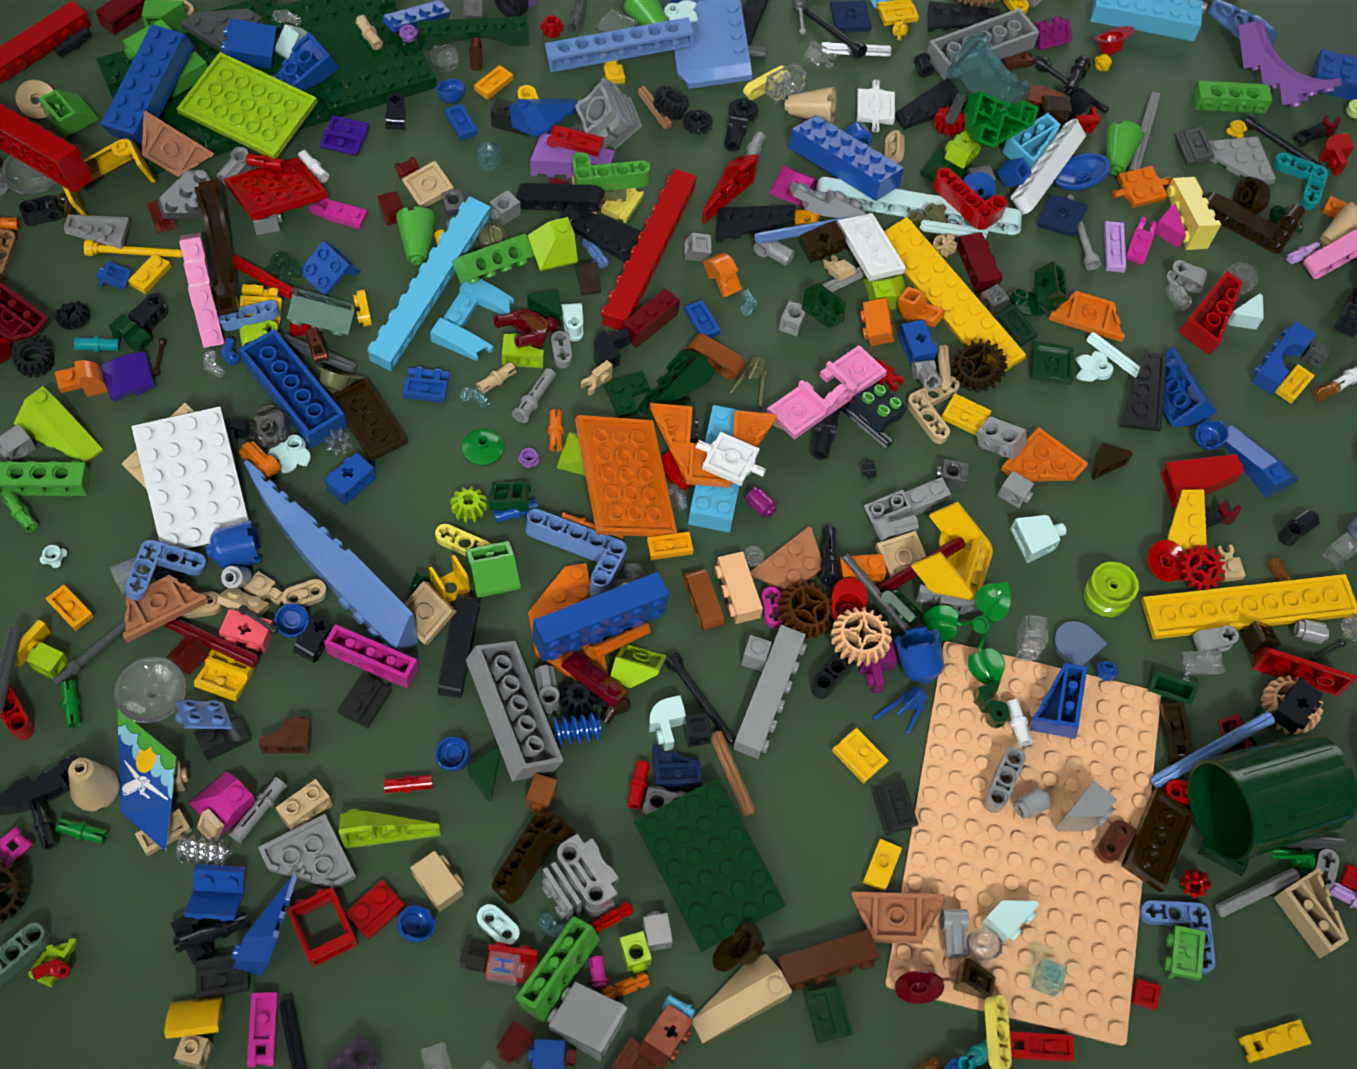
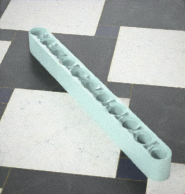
M821 177L817 181L816 190H820L825 194L829 190L834 192L840 191L851 200L855 198L862 202L864 210L911 218L913 211L918 210L924 213L925 207L928 204L934 203L936 206L944 204L946 206L944 223L974 227L941 196L895 189L875 201L840 179ZM1006 208L1003 217L985 230L1016 235L1021 231L1022 213L1017 209Z

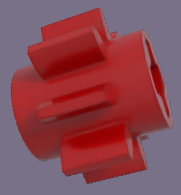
M554 15L544 17V22L541 23L543 35L551 39L560 37V32L563 31L561 18Z
M1197 867L1191 871L1186 869L1185 877L1180 878V885L1184 886L1183 893H1188L1193 899L1201 895L1205 897L1206 889H1211V882L1207 881L1208 873L1201 872Z

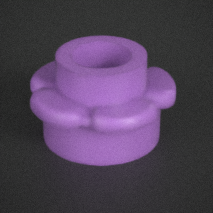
M404 25L399 30V35L405 42H413L418 34L417 29L412 25Z
M525 448L521 451L518 461L522 463L523 467L531 468L539 463V455L534 449Z

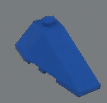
M572 98L519 99L516 103L509 105L512 127L533 137L540 136L551 131L554 126L553 124L556 122L561 123L564 121V116H570L576 112L575 105L578 102Z
M1172 347L1165 352L1164 413L1172 427L1200 424L1215 414L1217 410L1176 348Z
M1234 426L1228 427L1229 436L1223 446L1230 455L1237 454L1239 461L1243 464V471L1265 497L1299 480L1282 460Z
M292 875L244 936L242 943H236L231 958L235 959L233 968L259 976L263 975L285 916L284 911L288 906L297 879L296 875Z

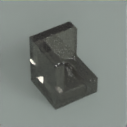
M468 934L460 959V967L485 974L488 947L491 943L475 940L473 935Z

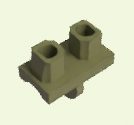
M934 203L928 204L925 207L924 213L918 210L913 211L910 220L922 233L924 231L920 229V225L923 220L945 222L944 212L946 206L944 204L936 206Z

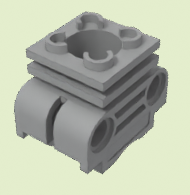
M603 77L601 79L602 82L586 98L577 101L578 103L575 105V108L582 120L585 133L604 137L602 148L613 146L614 149H617L638 131L642 124L630 97L627 98L625 94L622 95L620 89L613 82Z
M576 834L563 842L558 848L557 864L556 862L551 864V873L547 867L544 868L543 879H541L543 886H541L548 899L552 897L557 904L555 910L560 918L565 917L569 923L573 913L577 918L581 916V907L592 918H598L615 908L616 905L613 902V897L617 895L618 888L616 884L619 882V878L614 870L602 859L599 848L594 840L590 839L583 843L579 835Z

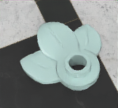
M684 0L678 4L670 3L664 8V13L668 20L689 17L690 23L698 21L697 14L694 11L697 4L693 1Z
M1094 351L1092 356L1080 355L1075 358L1076 363L1082 368L1076 375L1078 380L1092 382L1096 379L1107 380L1113 374L1112 364L1107 362V356L1101 352Z
M291 435L287 437L285 442L276 443L267 454L279 460L281 472L284 474L292 472L298 464L307 466L311 459L310 452L306 449L305 440L298 435Z

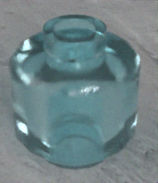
M484 142L478 146L476 150L478 165L486 171L496 170L502 163L500 148L493 142Z

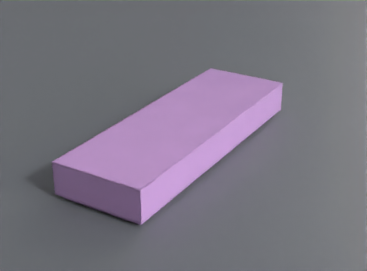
M1105 221L1103 225L1105 271L1124 273L1126 270L1124 223Z

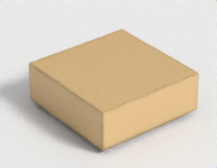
M210 809L202 812L197 829L211 843L219 840L224 824Z

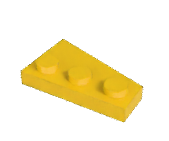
M1182 490L1175 508L1167 540L1177 543L1185 554H1187L1185 549H1193L1194 545H1200V547L1207 545L1204 490Z

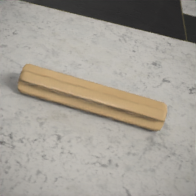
M939 345L937 357L939 376L941 378L940 388L942 390H950L952 382L949 351L946 345Z

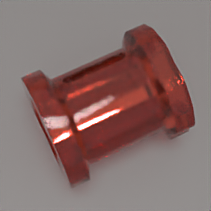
M410 157L409 160L400 164H394L397 175L401 180L405 176L419 170L414 157Z

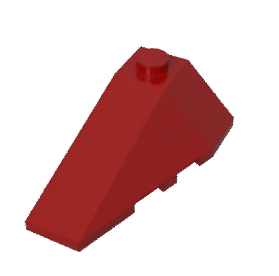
M758 155L739 156L736 160L728 163L703 209L702 223H707L718 213V208L727 206L755 182Z

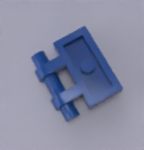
M417 366L416 368L408 367V375L415 377L406 376L403 398L445 403L448 381L441 379L449 380V371H442L441 368H435V370L424 369L423 366Z

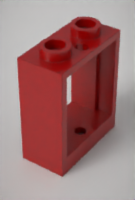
M333 887L329 889L322 888L316 891L313 897L306 900L299 899L286 909L312 968L358 946ZM332 902L346 934L311 950L298 918Z

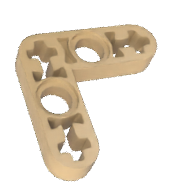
M951 376V386H953V389L951 387L950 390L945 389L943 392L940 386H938L936 390H933L939 395L937 398L930 397L928 394L930 391H928L927 387H924L912 393L907 401L909 411L930 439L937 444L947 441L950 429L933 406L953 397L954 393L957 394L960 383L953 376ZM923 415H931L934 420L926 421ZM937 431H938L939 433L943 432L944 434H943V436H942L941 434H936V432H937Z

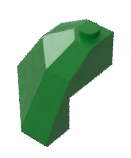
M978 91L968 96L964 111L965 129L975 142L989 148H994L1021 131L1032 127L1035 124L1039 107L1026 101L1010 104L983 91Z

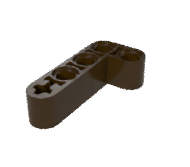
M547 812L537 813L531 819L493 879L492 889L506 903L512 904L517 902L552 846L559 847L563 842L576 835V831L560 816Z

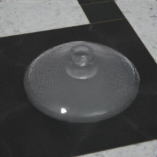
M11 155L3 162L1 168L2 178L10 189L18 193H41L57 184Z
M146 657L134 661L120 673L114 686V700L120 712L128 719L139 723H154L169 717L178 709L176 701H183L186 694V680L181 669L174 662L162 657ZM157 693L155 698H150L152 694Z

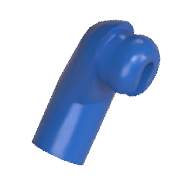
M226 338L221 356L228 364L236 365L240 359V355L233 351L236 341L232 338Z

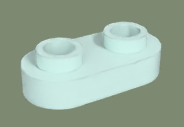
M487 904L479 909L477 913L478 924L496 942L508 943L509 947L514 946L518 942L520 936L518 926L497 906ZM489 915L494 917V920L490 923L485 921V918ZM510 932L512 936L509 939H505L503 934Z

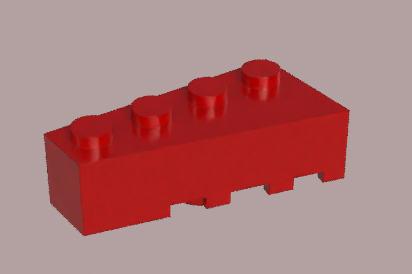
M1226 271L1178 332L1210 355L1221 343V337L1226 330L1227 321L1232 314L1233 305L1237 300L1243 282Z

